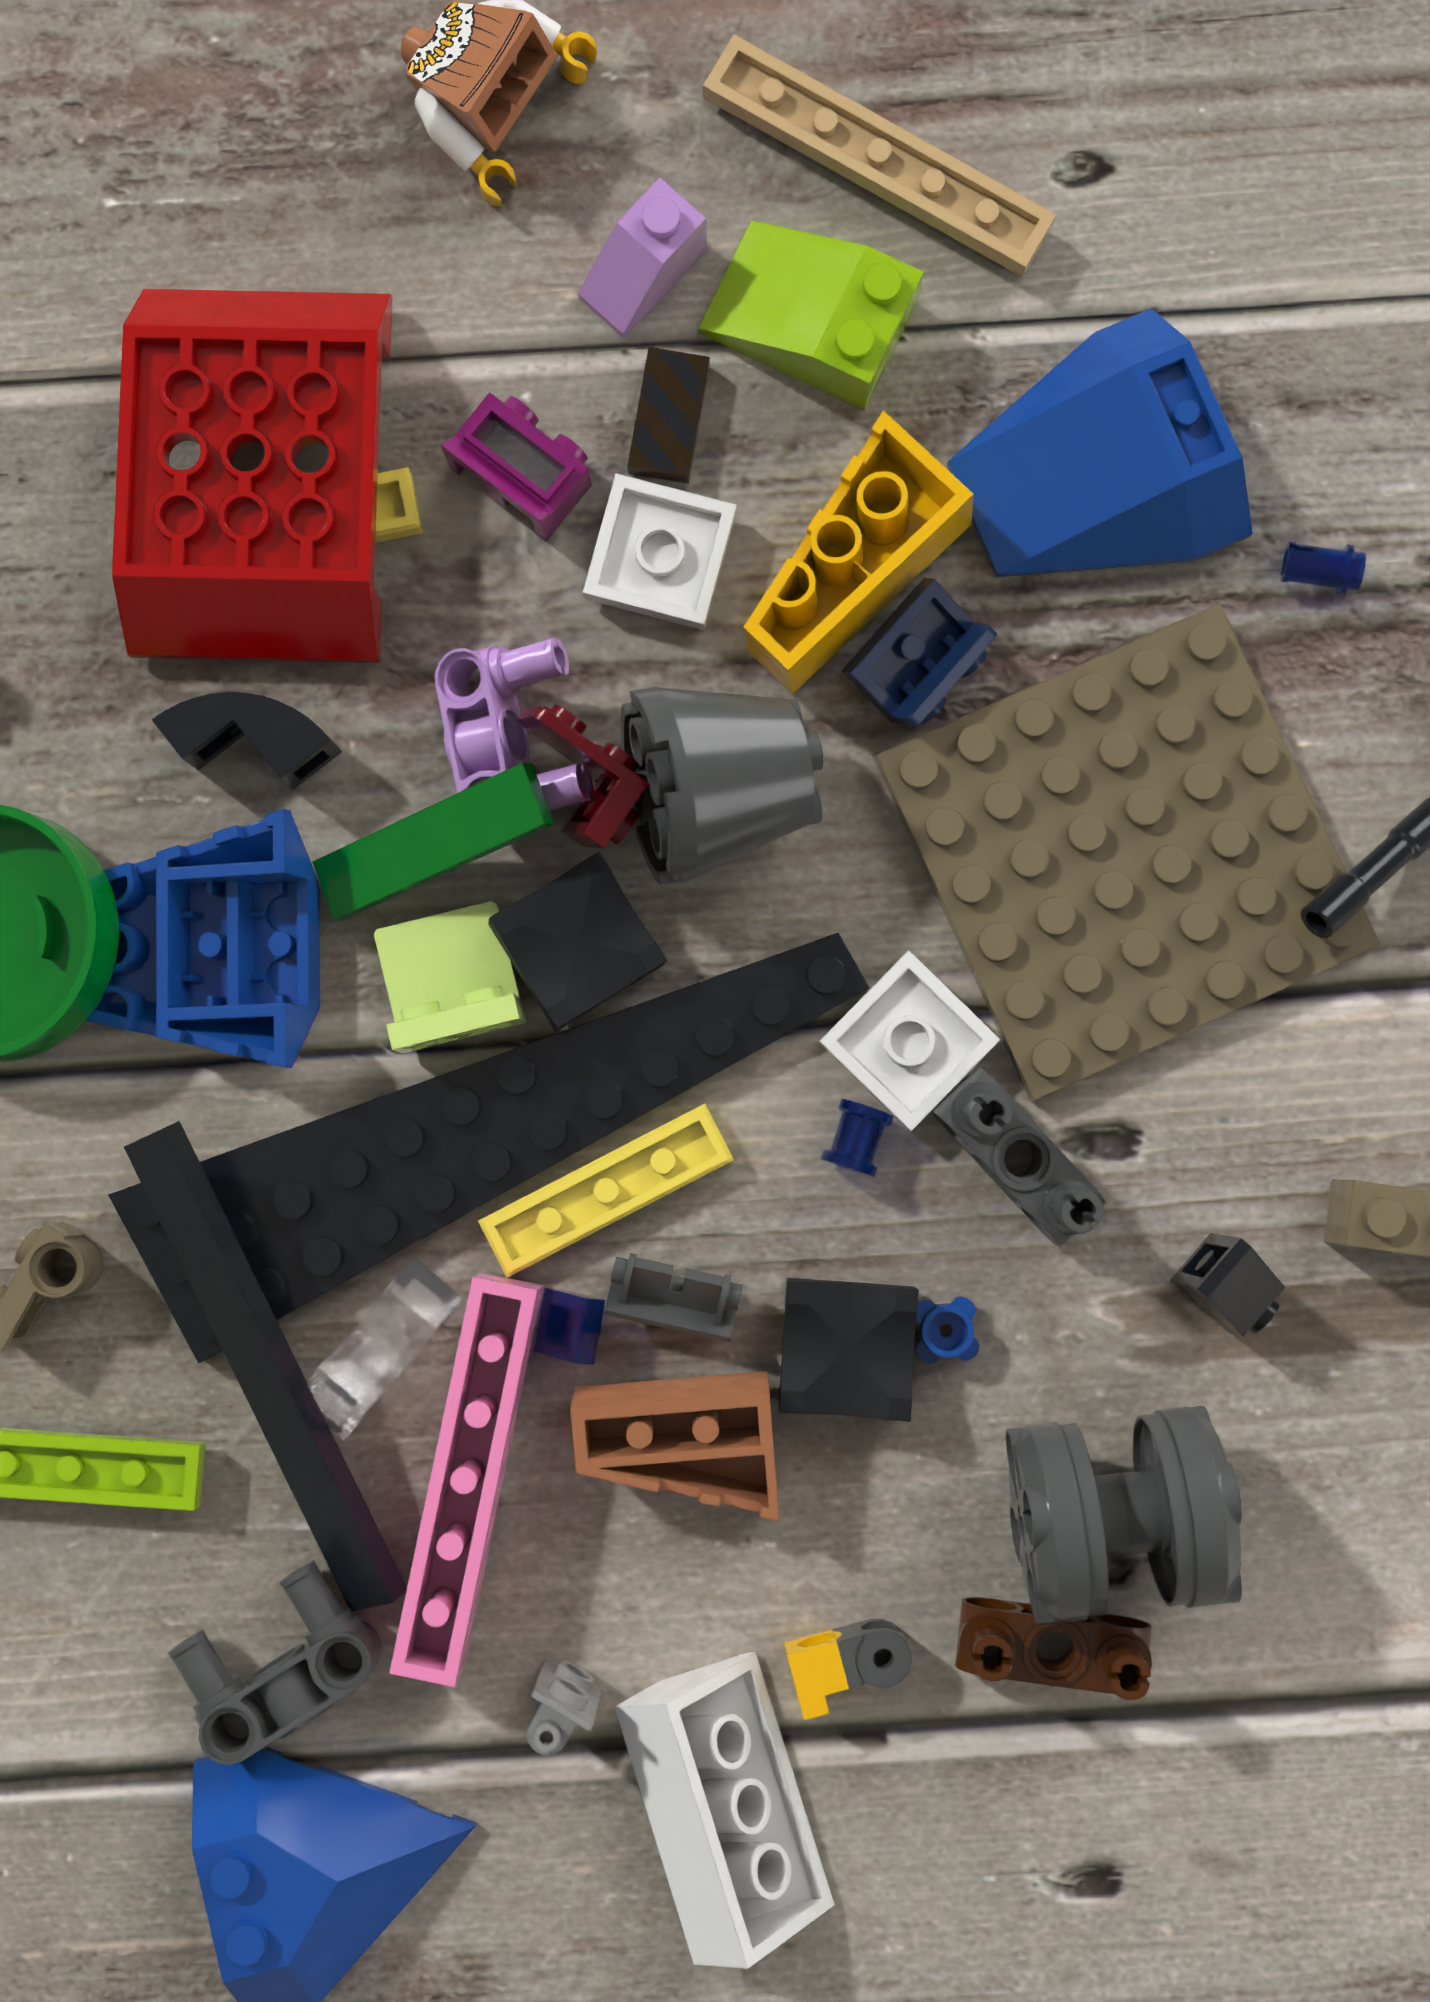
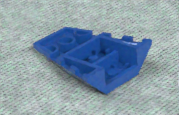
M284 808L264 815V820L243 827L231 826L212 833L213 837L185 847L176 845L156 852V857L135 864L126 862L104 870L117 904L119 918L118 953L109 984L100 1002L86 1021L123 1030L136 1031L178 1043L212 1049L213 1051L233 1056L250 1058L275 1066L293 1067L320 1009L319 881L290 810Z

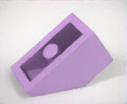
M659 177L616 222L578 292L579 299L624 339L707 251L706 218Z

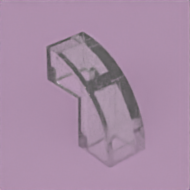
M414 1258L384 1289L364 1320L317 1367L307 1382L328 1427L344 1441L402 1377L464 1300L418 1259Z

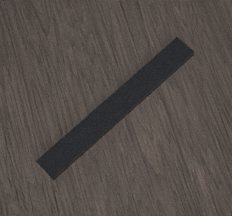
M180 1121L124 1146L348 1607L353 1612L395 1602L406 1593V1585Z

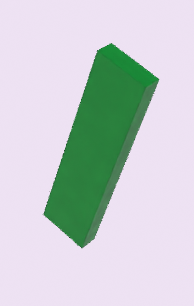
M520 763L316 859L312 863L333 920H345L555 823L533 764Z

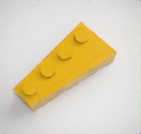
M884 410L871 428V436L858 456H853L842 473L841 482L824 509L818 510L807 527V535L793 557L787 558L743 626L749 653L792 695L972 525L974 494Z

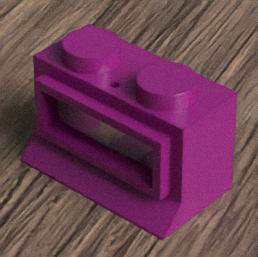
M489 392L453 437L440 444L450 469L460 475L464 468L483 482L486 493L496 503L504 508L510 503L529 517L533 522L536 535L547 542L592 486L589 468L584 465L588 457L567 436L558 434L552 440L535 426L539 422L538 417L519 399L510 396L503 403Z

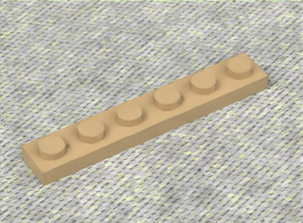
M733 34L703 84V98L1021 277L1025 274L1054 224L1056 214L735 34Z

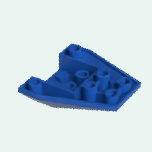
M1152 308L1094 332L947 462L950 473L974 494L972 524L996 577L1191 562L1247 539L1253 534L1243 457L1191 342Z

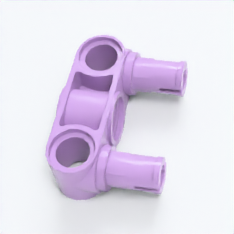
M550 638L510 651L504 646L498 648L490 646L476 651L466 648L454 649L446 653L439 661L435 671V686L444 726L445 750L452 766L457 793L520 763H531L527 730L517 722L521 715L517 695L521 687L569 673L568 656L563 643L559 639ZM479 668L481 680L476 691L471 694L469 680L475 669ZM578 763L537 774L549 810L594 798L592 776L585 764Z

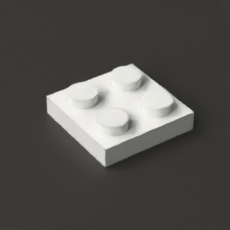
M615 473L583 589L584 599L705 631L736 517L737 505Z
M908 950L818 1043L908 1131H912L1001 1039Z

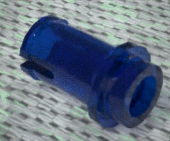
M1288 541L1282 561L1281 582L1288 583L1290 581L1335 587L1336 593L1339 595H1344L1347 589L1358 591L1365 571L1366 553L1355 551V547L1352 544H1346L1344 549L1340 550L1296 544V542Z

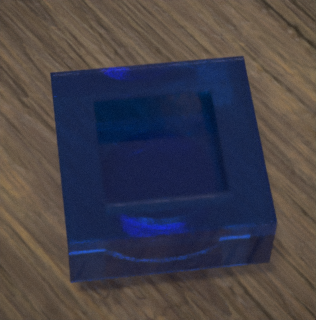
M545 1288L534 1352L572 1363L594 1365L601 1333L605 1300L564 1289Z

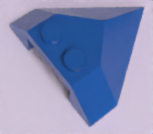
M267 1746L244 1761L233 1765L219 1764L210 1760L209 1757L196 1760L193 1763L192 1852L223 1984L237 2002H321L476 1827L477 1822L455 1814L450 1818L417 1806L416 1800L322 1766L315 1769L281 1757L282 1752Z

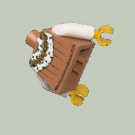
M455 0L445 6L430 31L420 27H412L405 33L401 43V56L407 64L406 76L417 91L415 107L430 138L464 172L470 168L479 177V187L483 199L492 206L500 207L502 206L501 198L494 190L488 187L487 182L492 177L502 176L516 189L514 170L504 160H488L482 152L484 149L494 153L497 151L558 55L561 56L559 67L563 77L571 83L582 84L587 80L588 69L582 62L575 60L571 56L580 55L594 63L597 47L594 39L588 33L581 31L573 32L566 37L559 32L560 24L524 0H489L478 4Z

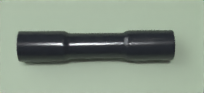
M1430 798L1425 799L1390 830L1387 838L1347 874L1336 878L1301 910V919L1311 933L1320 938L1331 937L1367 904L1369 897L1404 865L1409 861L1417 859L1430 847Z

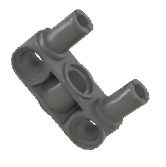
M978 1067L932 1111L936 1119L1030 1221L1057 1247L1062 1245L1071 1235L1091 1231L1094 1228L1090 1224L1092 1222L1099 1224L1103 1219L1105 1213L1103 1205L1106 1202L1101 1194L1010 1095L983 1069ZM1023 1139L1032 1149V1162L1026 1171L1013 1175L1005 1166V1152L1010 1144L1016 1140Z
M314 1560L300 1567L280 1582L309 1630L305 1635L307 1643H302L280 1655L254 1673L244 1683H242L239 1676L234 1679L231 1678L204 1630L195 1633L168 1652L197 1700L193 1709L197 1714L195 1719L200 1726L199 1742L202 1751L210 1760L223 1765H233L244 1761L275 1740L296 1732L324 1713L334 1703L360 1687L377 1665L381 1656L382 1644L378 1632L371 1624L361 1620L357 1613L354 1614L350 1607L342 1608ZM338 1642L353 1644L360 1651L362 1666L356 1669H347L341 1666L335 1660L333 1644ZM235 1713L242 1716L249 1727V1737L236 1738L230 1735L225 1730L223 1714Z

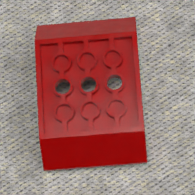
M180 289L142 290L123 324L112 579L126 651L129 657L380 663L382 601L374 590L381 368L382 359H391L393 302L391 294ZM184 441L198 443L201 453L199 460L194 466L186 470H176L170 466L169 456L177 444ZM254 442L264 446V459L257 468L251 471H239L233 467V455L241 445ZM310 444H321L328 448V461L320 470L306 473L296 468V457L303 447Z

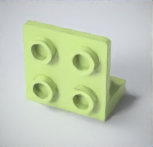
M489 901L380 928L374 932L394 1018V1023L386 1024L392 1050L404 1054L527 1023L513 964L488 925L489 918L499 912V907L495 902Z

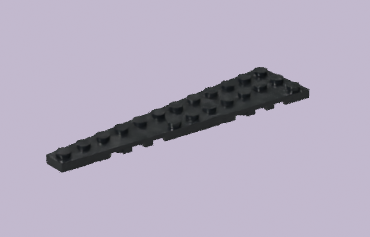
M835 933L200 1161V1164L276 1320H279L854 998L870 987L839 933ZM139 1183L108 1194L198 1364L222 1352L220 1343L142 1184Z

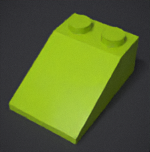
M751 220L699 325L698 333L865 410L918 302L924 271L867 245Z

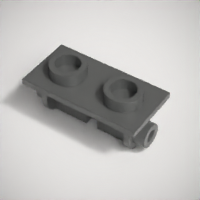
M630 1253L629 1259L616 1257L604 1315L725 1342L731 1341L736 1311L743 1286L742 1284L730 1282L731 1275L725 1274L723 1277L686 1269L685 1277L672 1275L674 1265L638 1258L637 1254Z

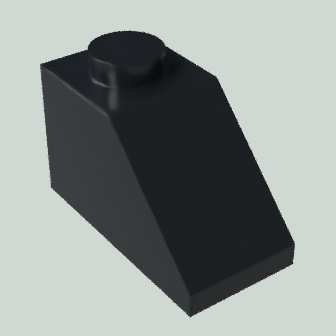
M1214 1233L1208 1235L1170 1280L1171 1283L1227 1332L1244 1337L1249 1330L1257 1333L1271 1321L1279 1309V1304L1275 1299L1285 1289V1286L1246 1241L1239 1237Z

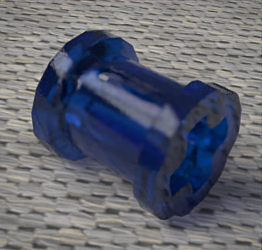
M841 1099L838 1109L842 1112L831 1148L823 1150L820 1159L863 1175L875 1177L878 1168L873 1164L884 1128L892 1124L894 1116L861 1103Z

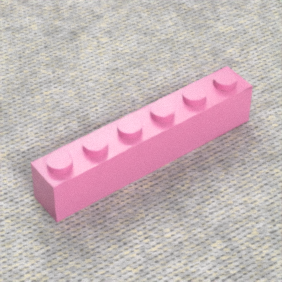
M480 1273L472 1277L389 1674L455 1687L465 1668L544 1285L486 1273Z

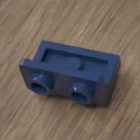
M923 578L844 667L842 672L890 722L915 728L919 724H925L933 719L946 703L945 695L960 678L970 675L981 666L987 657L988 652L986 648L996 638L997 633L989 624L975 623L934 578Z

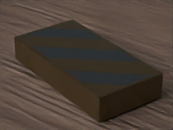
M648 347L627 465L628 474L689 484L710 368V357Z

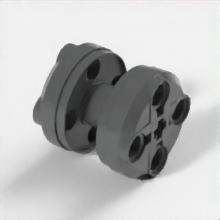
M1205 1406L1156 1410L1153 1414L1139 1415L1135 1420L1133 1429L1134 1471L1094 1476L1083 1435L1075 1423L1059 1425L1057 1422L1006 1429L1012 1536L1018 1562L1021 1563L1034 1621L1037 1626L1087 1620L1088 1616L1105 1614L1109 1593L1107 1557L1147 1553L1158 1591L1163 1601L1169 1607L1185 1605L1188 1608L1240 1602L1242 1596L1239 1527L1242 1508L1240 1492L1231 1464L1227 1463L1222 1444L1211 1424Z

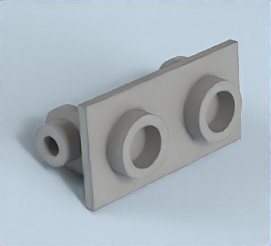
M546 1658L534 1686L531 1697L537 1700V1712L529 1724L527 1739L531 1748L541 1755H553L561 1751L576 1725L589 1732L593 1727L601 1691L592 1686L595 1682L594 1678L587 1671L572 1662L561 1660L560 1664L557 1665Z

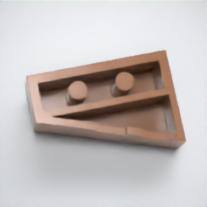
M767 1371L575 1387L570 1413L577 1474L657 1493L658 1489L684 1494L698 1498L699 1503L719 1507L720 1503L759 1512V1516L762 1518L780 1522Z

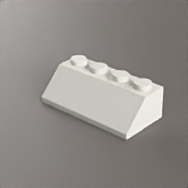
M756 1652L744 1653L661 1680L614 1706L694 1965L748 1969L835 1905Z

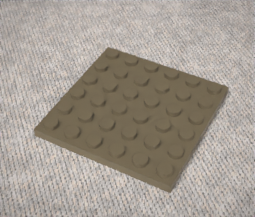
M1220 603L879 753L875 757V762L1030 1101H1035L1381 946L1364 908L1360 909L1329 938H1320L1311 933L1301 919V910L1336 878L1347 874Z

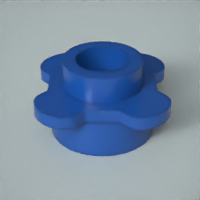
M959 1296L951 1303L934 1304L927 1299L918 1302L916 1322L919 1324L920 1341L917 1343L915 1350L922 1361L933 1364L940 1357L952 1358L956 1356L961 1360L967 1361L976 1356L979 1351V1342L974 1337V1327L971 1321L976 1314V1308L971 1300ZM943 1324L951 1326L952 1332L950 1335H941L940 1327Z

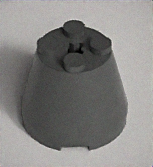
M661 687L630 691L631 702L622 704L621 749L640 764L635 774L649 783L635 803V809L639 813L638 818L642 824L647 823L637 826L636 834L647 866L657 883L663 885L691 880L798 829L821 822L822 805L819 793L814 786L813 771L821 770L823 767L822 745L816 731L805 732L801 709L795 698L783 699Z

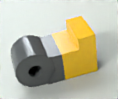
M869 1619L784 1642L804 1721L830 1714L825 1698L826 1695L867 1683L878 1688L892 1687L900 1683L907 1676L912 1664L911 1650L901 1630L892 1622L884 1619Z

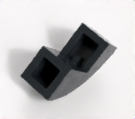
M223 692L198 696L180 702L152 719L180 757L198 771L242 736L246 735L277 776L293 790L342 752L328 735L307 716L278 700L256 694Z

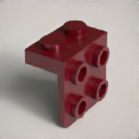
M554 704L551 709L537 706L524 710L517 719L521 726L572 763L585 764L591 776L596 779L594 783V798L580 803L561 832L581 846L604 849L609 841L616 845L619 844L636 822L639 813L633 809V806L649 784L635 774L640 764L629 754L611 743H607L605 747H602L598 744L595 745L584 737L582 733L587 728L586 724L558 704Z

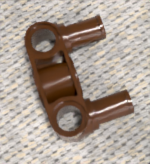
M967 1597L962 1599L955 1666L959 1670L979 1675L982 1679L988 1681L1014 1680L1052 1687L1057 1686L1116 1694L1125 1700H1138L1146 1695L1150 1686L1147 1678L1151 1677L1150 1671L1152 1668V1658L1149 1650L1152 1625L1131 1617L1103 1614L1088 1616V1619L1083 1621L1037 1626L1030 1603L983 1597ZM1048 1632H1060L1070 1638L1068 1651L1058 1659L1043 1658L1035 1650L1038 1640Z

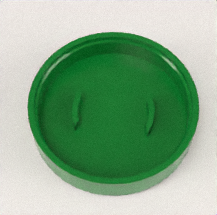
M0 805V1062H11L41 1054L55 1047L74 1033L92 1014L100 1002L114 970L119 943V918L114 893L105 871L98 859L77 836L49 819L13 807Z

